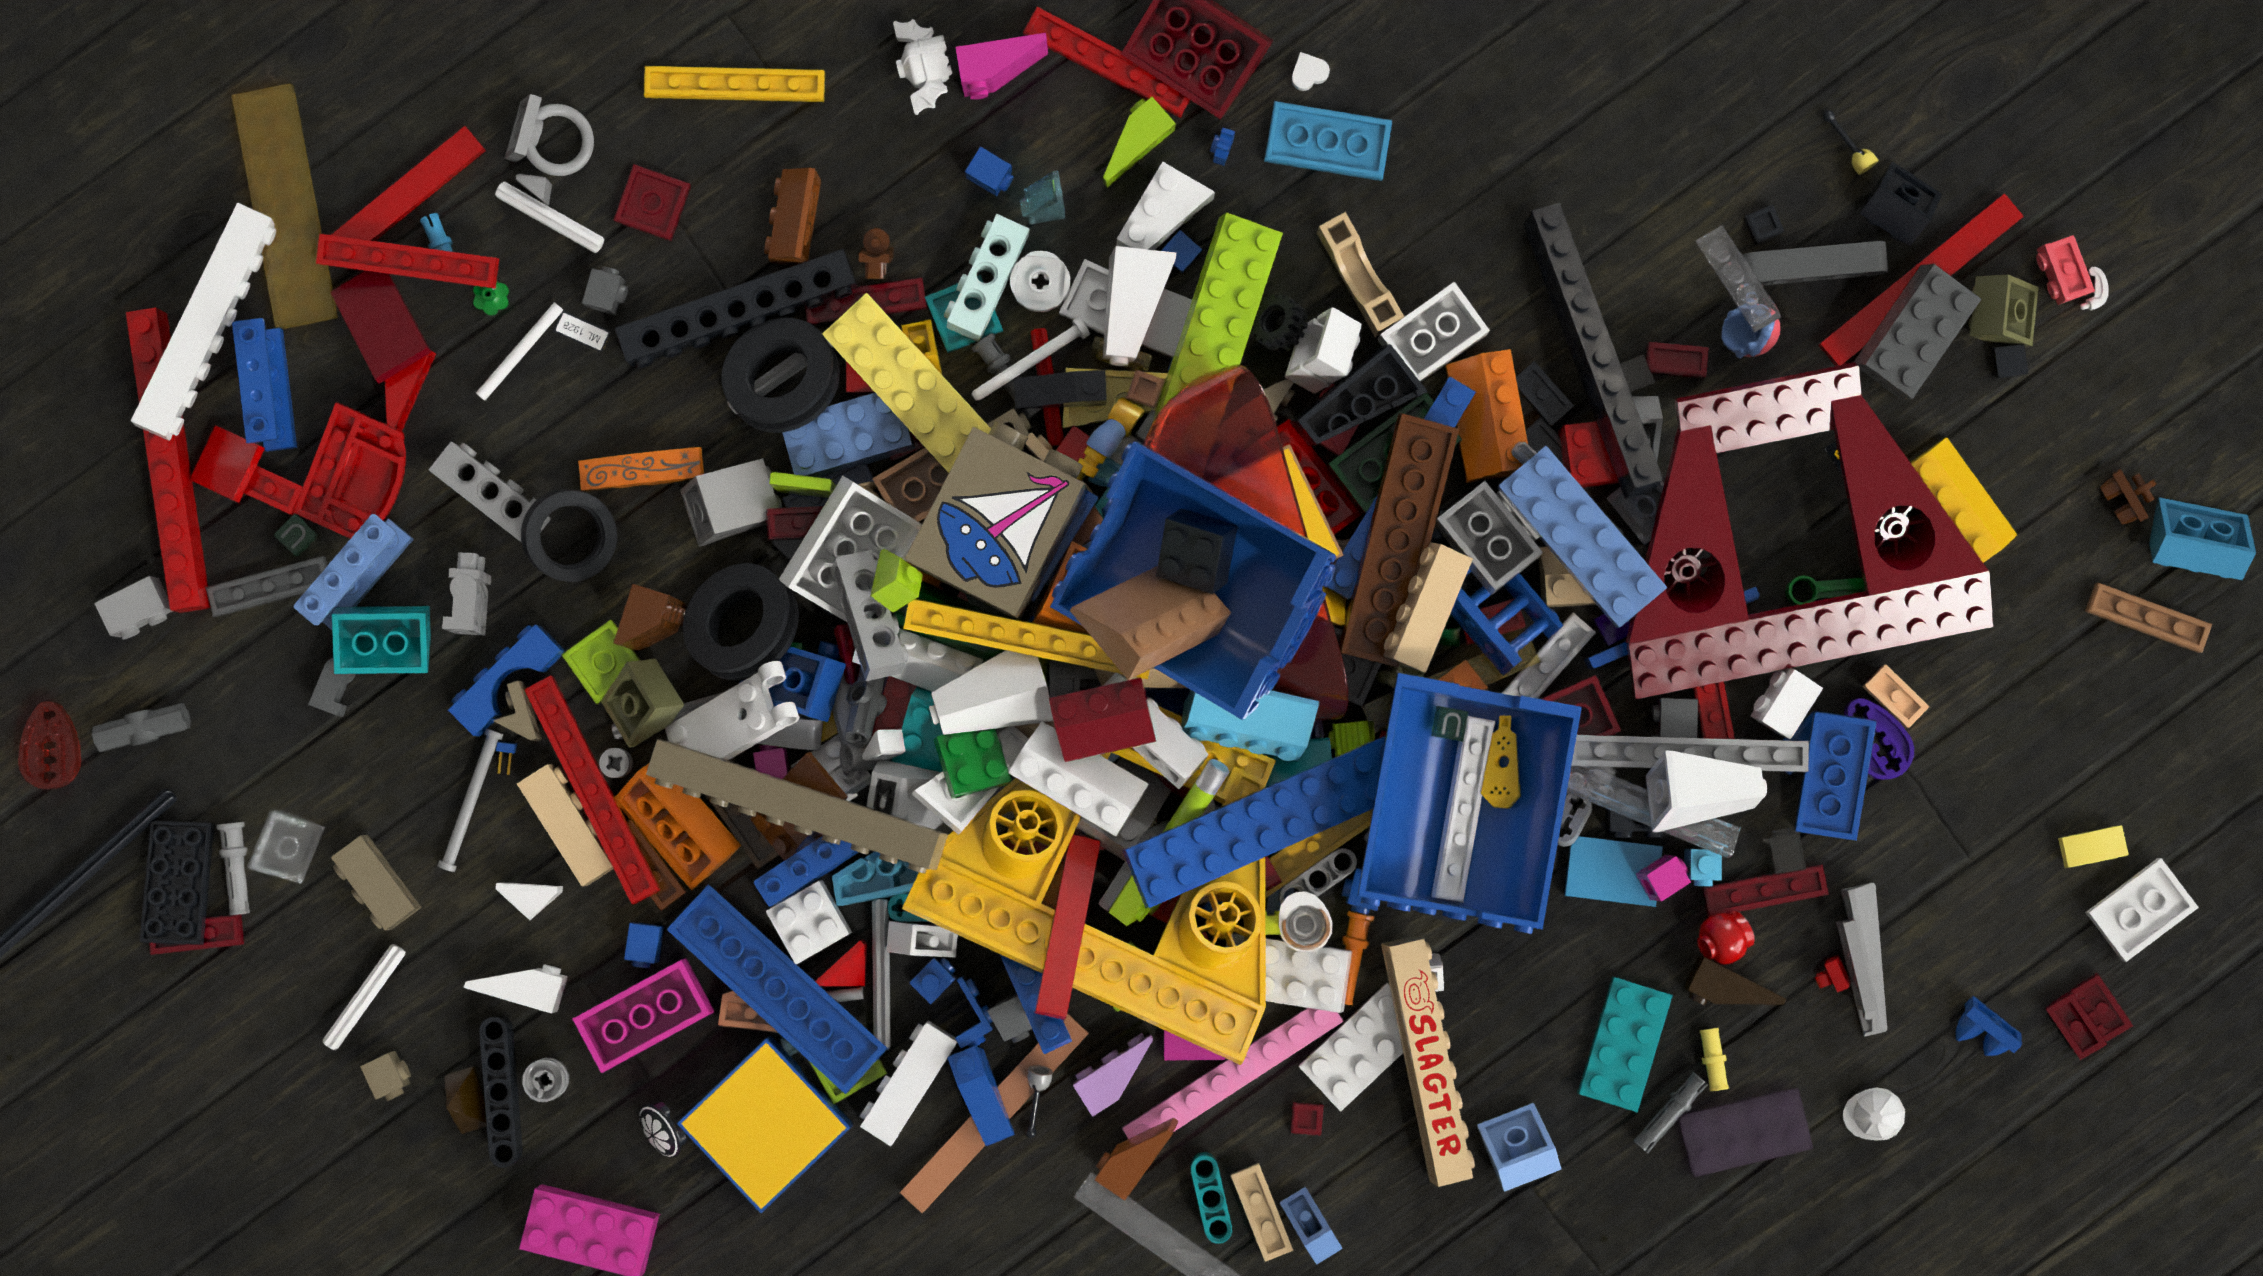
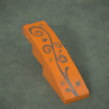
M701 447L634 453L578 461L581 491L658 485L691 480L695 476L704 474Z

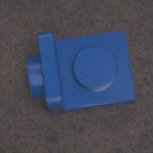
M934 957L911 980L910 984L932 1004L957 978L953 974L956 969L946 958L943 957L939 960L937 957Z

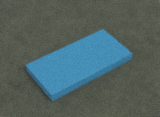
M1274 101L1264 162L1382 181L1392 120Z

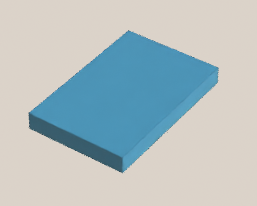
M1579 836L1574 844L1569 846L1564 896L1656 907L1657 901L1649 899L1636 873L1661 858L1663 846Z

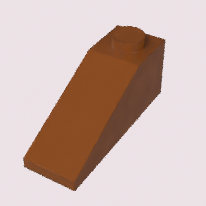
M1171 1118L1117 1144L1111 1154L1105 1151L1095 1166L1099 1169L1095 1181L1125 1201L1167 1143L1179 1121L1176 1118Z

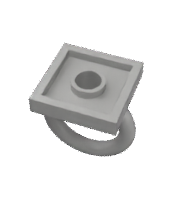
M532 94L528 95L519 104L505 159L518 162L527 156L537 169L553 176H566L579 171L589 161L594 147L593 131L587 119L576 109L564 104H549L540 107L542 98ZM548 117H566L573 121L580 130L582 136L580 152L568 163L554 164L548 162L536 150L543 128V120Z

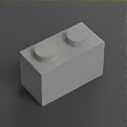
M148 576L94 603L109 635L122 637V639H128L137 635L140 632L139 628L148 623L150 626L165 621L167 619L166 614L172 612L170 611L168 596L159 578Z

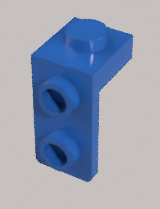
M963 975L957 979V982L981 1022L957 1035L955 1039L961 1048L966 1045L971 1048L986 1041L983 1035L992 1031L994 1026L987 1011L989 1009L988 1005L986 1004L982 1007L976 997L980 994L972 978L966 980Z

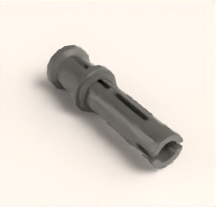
M994 333L980 340L971 349L973 352H978L986 363L988 373L998 375L1012 365L1010 364V355L1004 354L994 340L996 337ZM1013 379L1003 386L1015 402ZM1043 408L1021 409V411L1028 420Z

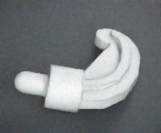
M2092 267L2089 269V274L2095 276L2094 297L2086 299V303L2081 304L2080 308L2082 310L2099 308L2108 298L2107 279L2100 268Z

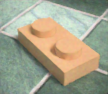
M1886 664L1882 665L1862 686L1905 729L1910 728L1929 708Z

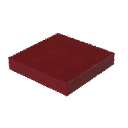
M633 164L613 220L627 227L672 241L691 185Z

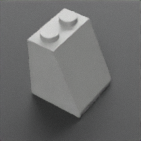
M763 459L695 476L680 490L699 547L767 525L766 509L782 508L779 496L775 495L773 487L769 484L771 470L768 466H765Z

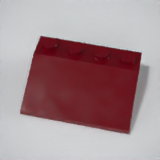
M1153 0L1121 55L1221 120L1258 67L1274 40L1213 0Z

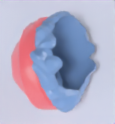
M1747 303L1743 308H1737L1728 312L1727 318L1723 322L1721 339L1724 345L1740 359L1743 356H1760L1768 352L1776 344L1780 335V322L1772 310L1764 306Z

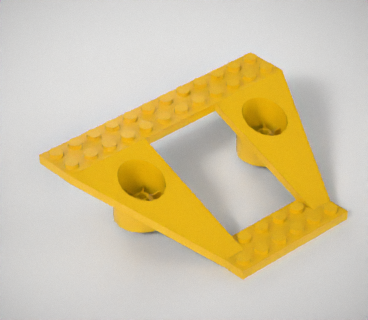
M1158 706L1165 716L1175 719L1180 725L1182 724L1181 716ZM1206 740L1200 741L1209 755L1202 766L1183 785L1191 789L1209 760L1215 759L1222 762L1228 767L1229 774L1213 799L1224 806L1265 788L1276 760L1263 754L1251 753L1246 749L1237 747L1227 748L1219 743ZM1133 748L1112 752L1162 775ZM1110 753L1101 754L1100 756L1108 760ZM1015 778L1009 785L1005 786L985 803L959 835L952 831L947 836L937 870L927 869L925 874L918 873L902 909L1042 973L1055 910L1041 903L1081 816ZM1013 811L1016 819L1011 821L1003 817V815ZM996 822L1008 827V832L998 836ZM1046 827L1049 838L1040 834L1039 829ZM1010 839L1015 845L1013 851L1007 848L1002 841ZM1035 841L1047 845L1048 848L1037 854L1033 844ZM1018 847H1027L1030 855L1019 854L1016 851ZM1265 857L1181 894L1153 955L1085 924L1072 988L1241 1065L1266 1008ZM1217 900L1223 901V903L1219 905ZM1210 901L1213 911L1208 912L1198 906ZM1195 914L1206 919L1204 926L1197 928ZM1241 918L1244 921V928L1236 925ZM1208 931L1213 936L1212 942L1205 939L1201 932ZM1233 932L1244 936L1242 944L1235 945L1232 938ZM1217 939H1225L1228 947L1217 946L1215 943Z

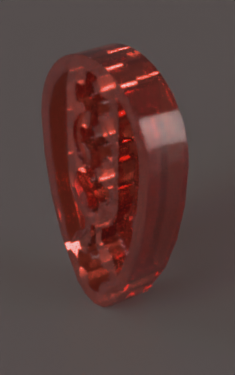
M45 701L36 706L27 720L20 741L18 757L20 772L28 783L37 788L58 789L73 781L81 766L80 744L76 729L63 706L57 702ZM49 707L50 711L56 713L55 718L50 719V723L49 719L43 717L44 712L49 711ZM49 737L50 741L56 742V748H51L50 750L51 756L57 759L56 763L51 764V772H56V778L50 781L49 779H44V773L49 772V764H44L43 761L44 758L49 757V749L43 747L44 743L49 742Z

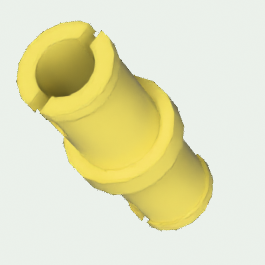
M1719 1028L1699 1030L1704 1058L1701 1059L1702 1064H1706L1710 1091L1729 1089L1724 1061H1727V1058L1722 1053Z

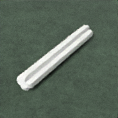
M506 182L498 186L495 196L594 253H597L602 248L604 243L602 236Z
M395 944L389 946L324 1037L323 1043L333 1050L339 1048L405 956V951Z

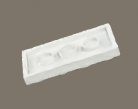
M1388 983L1383 985L1299 1065L1300 1069L1340 1112L1403 1053L1390 985Z

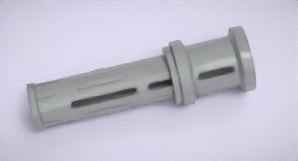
M245 822L216 825L221 835L222 849L219 850V855H221V858H224L230 915L250 913L244 867V855L248 851L247 847L244 846L242 833Z

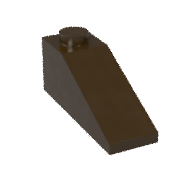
M1698 956L1683 989L1690 992L1689 999L1705 1006L1707 1001L1713 1004L1784 1005L1787 1000L1701 956Z

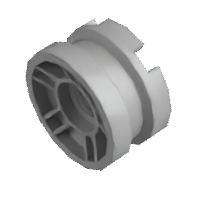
M546 1057L532 1062L526 1068L522 1081L526 1094L538 1102H548L560 1097L566 1091L569 1084L567 1067L555 1058ZM545 1073H548L549 1080H552V1083L544 1085L541 1082V1077Z

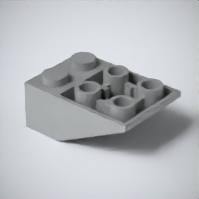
M879 759L872 771L866 807L947 833L948 835L953 831L912 795L914 790L926 784L941 772Z

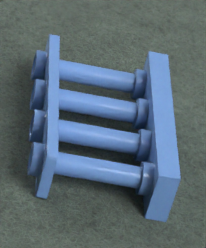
M371 514L294 604V608L313 625L318 626L323 622L332 630V613L337 607H356L414 539L391 519H387L384 522L376 514Z

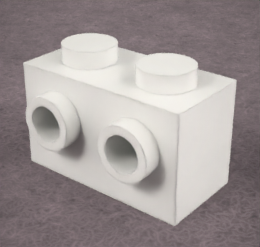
M1795 669L1778 670L1772 675L1770 686L1765 694L1756 700L1751 717L1776 734L1791 740L1823 688Z

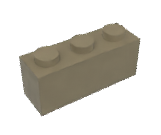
M360 835L331 857L335 862L333 866L335 872L342 880L347 879L353 887L351 892L354 898L360 904H366L372 912L369 914L370 919L379 929L383 927L385 931L393 930L422 908L368 835Z

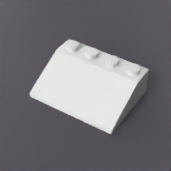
M842 476L779 580L788 588L847 622L831 570L835 557L871 550L874 560H878L880 551L886 549L904 560L922 524ZM856 584L860 590H870L865 584ZM872 611L864 612L867 617L872 618L874 615Z

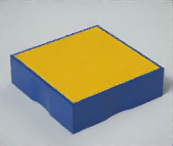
M772 1036L766 1038L677 1123L760 1213L773 1203L854 1125L824 1092L816 1088L807 1079L801 1067Z

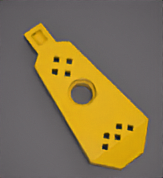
M1506 715L1499 716V729L1492 733L1481 795L1494 808L1510 809L1521 797L1517 734L1511 730V716ZM1507 756L1509 764L1502 768L1499 763L1500 759Z

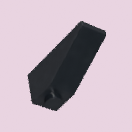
M1105 370L1073 371L1014 378L1015 409L1106 405L1107 402Z

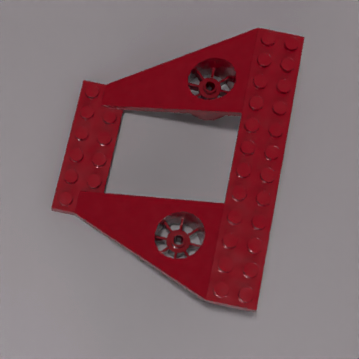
M1855 362L1675 398L1678 428L1645 560L1663 583L1664 575L1672 573V576L1665 584L1668 588L1635 614L1630 621L1626 643L1632 691L1635 699L1993 627L1989 570L1862 397L1859 366ZM1834 429L1865 591L1748 615L1716 453ZM1896 506H1901L1898 511L1895 510ZM1914 507L1917 512L1916 516L1906 517V514ZM1915 524L1911 532L1908 533L1909 526ZM1875 532H1880L1875 538ZM1904 536H1906L1901 542L1897 543V540H1900ZM1885 540H1889L1891 543V546L1881 545L1885 542ZM1687 548H1693V550L1689 552ZM1703 550L1710 553L1708 558H1697ZM1708 566L1704 576L1701 575V567ZM1696 578L1699 579L1695 584L1690 585V582ZM1678 582L1684 583V588H1674V586Z

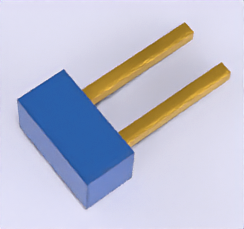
M497 742L496 751L500 752L497 773L500 774L502 754L507 752L509 753L507 775H510L512 753H516L517 743Z

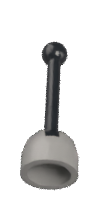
M1034 1065L1028 1069V1084L1034 1089L1029 1126L1025 1129V1135L1028 1138H1033L1037 1134L1035 1121L1040 1091L1045 1090L1052 1080L1053 1071L1045 1066Z

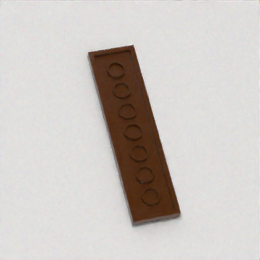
M1403 413L1398 414L1338 652L1399 667V663L1383 656L1385 653L1384 644L1388 635L1395 629L1397 624L1396 615L1400 606L1405 604L1409 595L1408 585L1415 575L1417 576L1421 566L1420 556L1423 550L1429 547L1459 432L1458 428Z

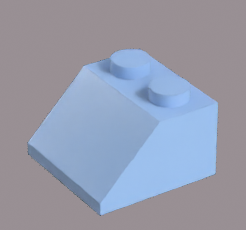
M1534 1103L1477 1125L1504 1192L1561 1170L1556 1148Z

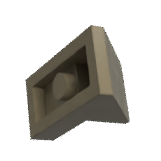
M515 681L507 684L509 692L505 693L509 708L511 710L515 709V714L493 721L531 741L542 740L532 705L524 691L526 689L525 682Z

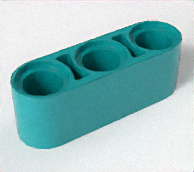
M1200 1152L1192 1158L1190 1166L1204 1231L1211 1242L1216 1244L1224 1243L1232 1234V1225L1218 1164L1212 1154ZM1201 1160H1208L1213 1165L1212 1171L1207 1175H1201L1196 1171V1165ZM1208 1190L1217 1191L1220 1195L1219 1201L1214 1205H1208L1202 1199L1204 1193ZM1216 1220L1223 1221L1227 1225L1226 1231L1221 1235L1212 1234L1209 1230L1212 1222Z

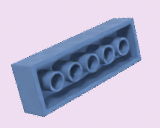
M1547 446L1542 448L1497 487L1616 628H1620L1668 588Z

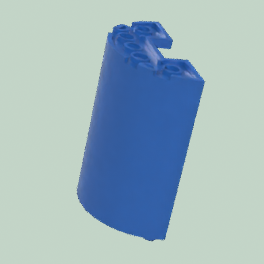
M1134 441L1133 444L1129 443L1122 454L1121 459L1124 462L1120 470L1112 474L1107 484V487L1110 489L1106 495L1109 500L1103 510V513L1106 515L1102 523L1097 524L1090 535L1092 543L1089 549L1080 551L1077 554L1074 553L1070 557L1066 565L1068 572L1064 580L1060 581L1054 588L1052 593L1054 600L1050 607L1081 625L1070 612L1073 606L1158 566L1165 520L1181 508L1238 526L1228 582L1215 592L1231 612L1220 633L1153 668L1243 720L1258 707L1259 702L1255 700H1260L1264 694H1269L1280 678V674L1277 673L1278 669H1283L1288 662H1291L1305 639L1326 596V593L1321 590L1323 586H1328L1333 578L1336 566L1330 562L1333 563L1335 561L1336 555L1140 442Z
M1397 673L1357 896L1362 897L1361 903L1380 906V901L1382 900L1388 901L1387 907L1410 912L1411 906H1413L1412 910L1420 913L1436 915V910H1442V916L1466 921L1467 915L1478 917V923L1491 927L1502 928L1503 923L1515 925L1514 931L1532 934L1533 928L1543 930L1582 707L1526 696L1501 694L1459 686L1460 684ZM1453 712L1460 716L1461 725L1463 715L1495 721L1494 733L1499 729V716H1511V730L1517 734L1521 797L1510 809L1494 808L1482 796L1464 901L1457 902L1431 897L1459 736L1456 737L1457 717H1448L1445 734H1442L1444 718L1447 714ZM1507 756L1500 759L1499 763L1502 768L1509 764Z

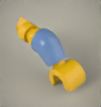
M1121 397L1108 414L1107 421L1095 429L1087 440L1086 444L1088 447L1084 451L1086 456L1078 461L1083 467L1077 479L1082 481L1085 475L1094 479L1099 471L1097 468L1098 464H1103L1107 457L1110 458L1123 438L1131 435L1136 422L1143 417L1146 411L1128 399Z

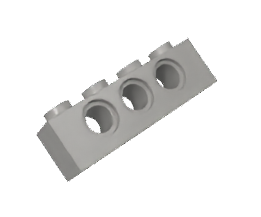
M450 442L430 467L429 471L521 542V527L524 517L537 499L534 497L531 501L521 495L524 491L522 487L511 479L506 483L499 478L498 475L501 471L488 461L481 464L474 458L477 452L462 442L458 446ZM468 466H473L475 469L474 477L469 481H464L462 477L463 470ZM496 484L499 488V493L494 499L488 500L486 490L490 485ZM514 503H521V515L517 518H512L509 513L510 507ZM548 516V517L545 519V521H544V523H543V525H542L541 531L545 528V526H546V525L549 523V521L552 519L551 517Z
M871 550L835 557L831 569L865 681L901 674L905 663L908 661L906 646L900 644L897 635L899 633V624L896 616H891L889 609L870 596L878 560H874ZM856 584H865L870 590H860ZM872 611L878 618H869L864 612ZM881 639L887 646L879 647L873 640Z

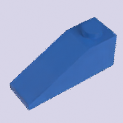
M973 1046L947 1057L957 1086L985 1146L1015 1135L984 1049Z

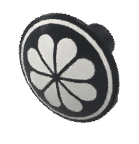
M658 1102L655 1105L644 1104L641 1106L639 1121L648 1141L665 1157H677L680 1154L681 1146L687 1142L685 1133L676 1127L671 1120L668 1107L663 1102Z

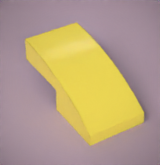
M2122 825L2058 838L2065 868L2128 855Z

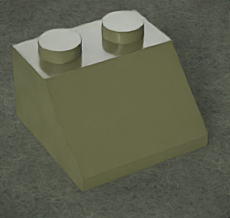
M2011 275L1976 276L1972 292L1981 298V301L1969 319L1970 336L1986 342L2033 346L2039 287Z
M656 659L627 662L601 700L629 748L638 745L669 726L684 706V703Z

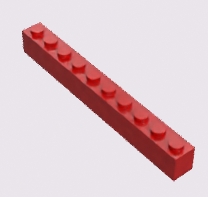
M156 307L126 312L139 403L171 339L168 315ZM184 423L177 436L172 435L170 441L143 429L170 611L184 613L211 608L206 591L208 582L193 482L189 480L191 468Z

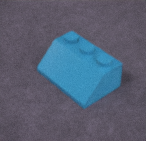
M2158 498L2149 542L2153 563L2188 569L2192 572L2218 575L2223 578L2243 580L2256 555L2248 515Z

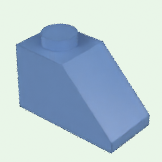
M1306 1187L1280 1202L1316 1265L1343 1249Z

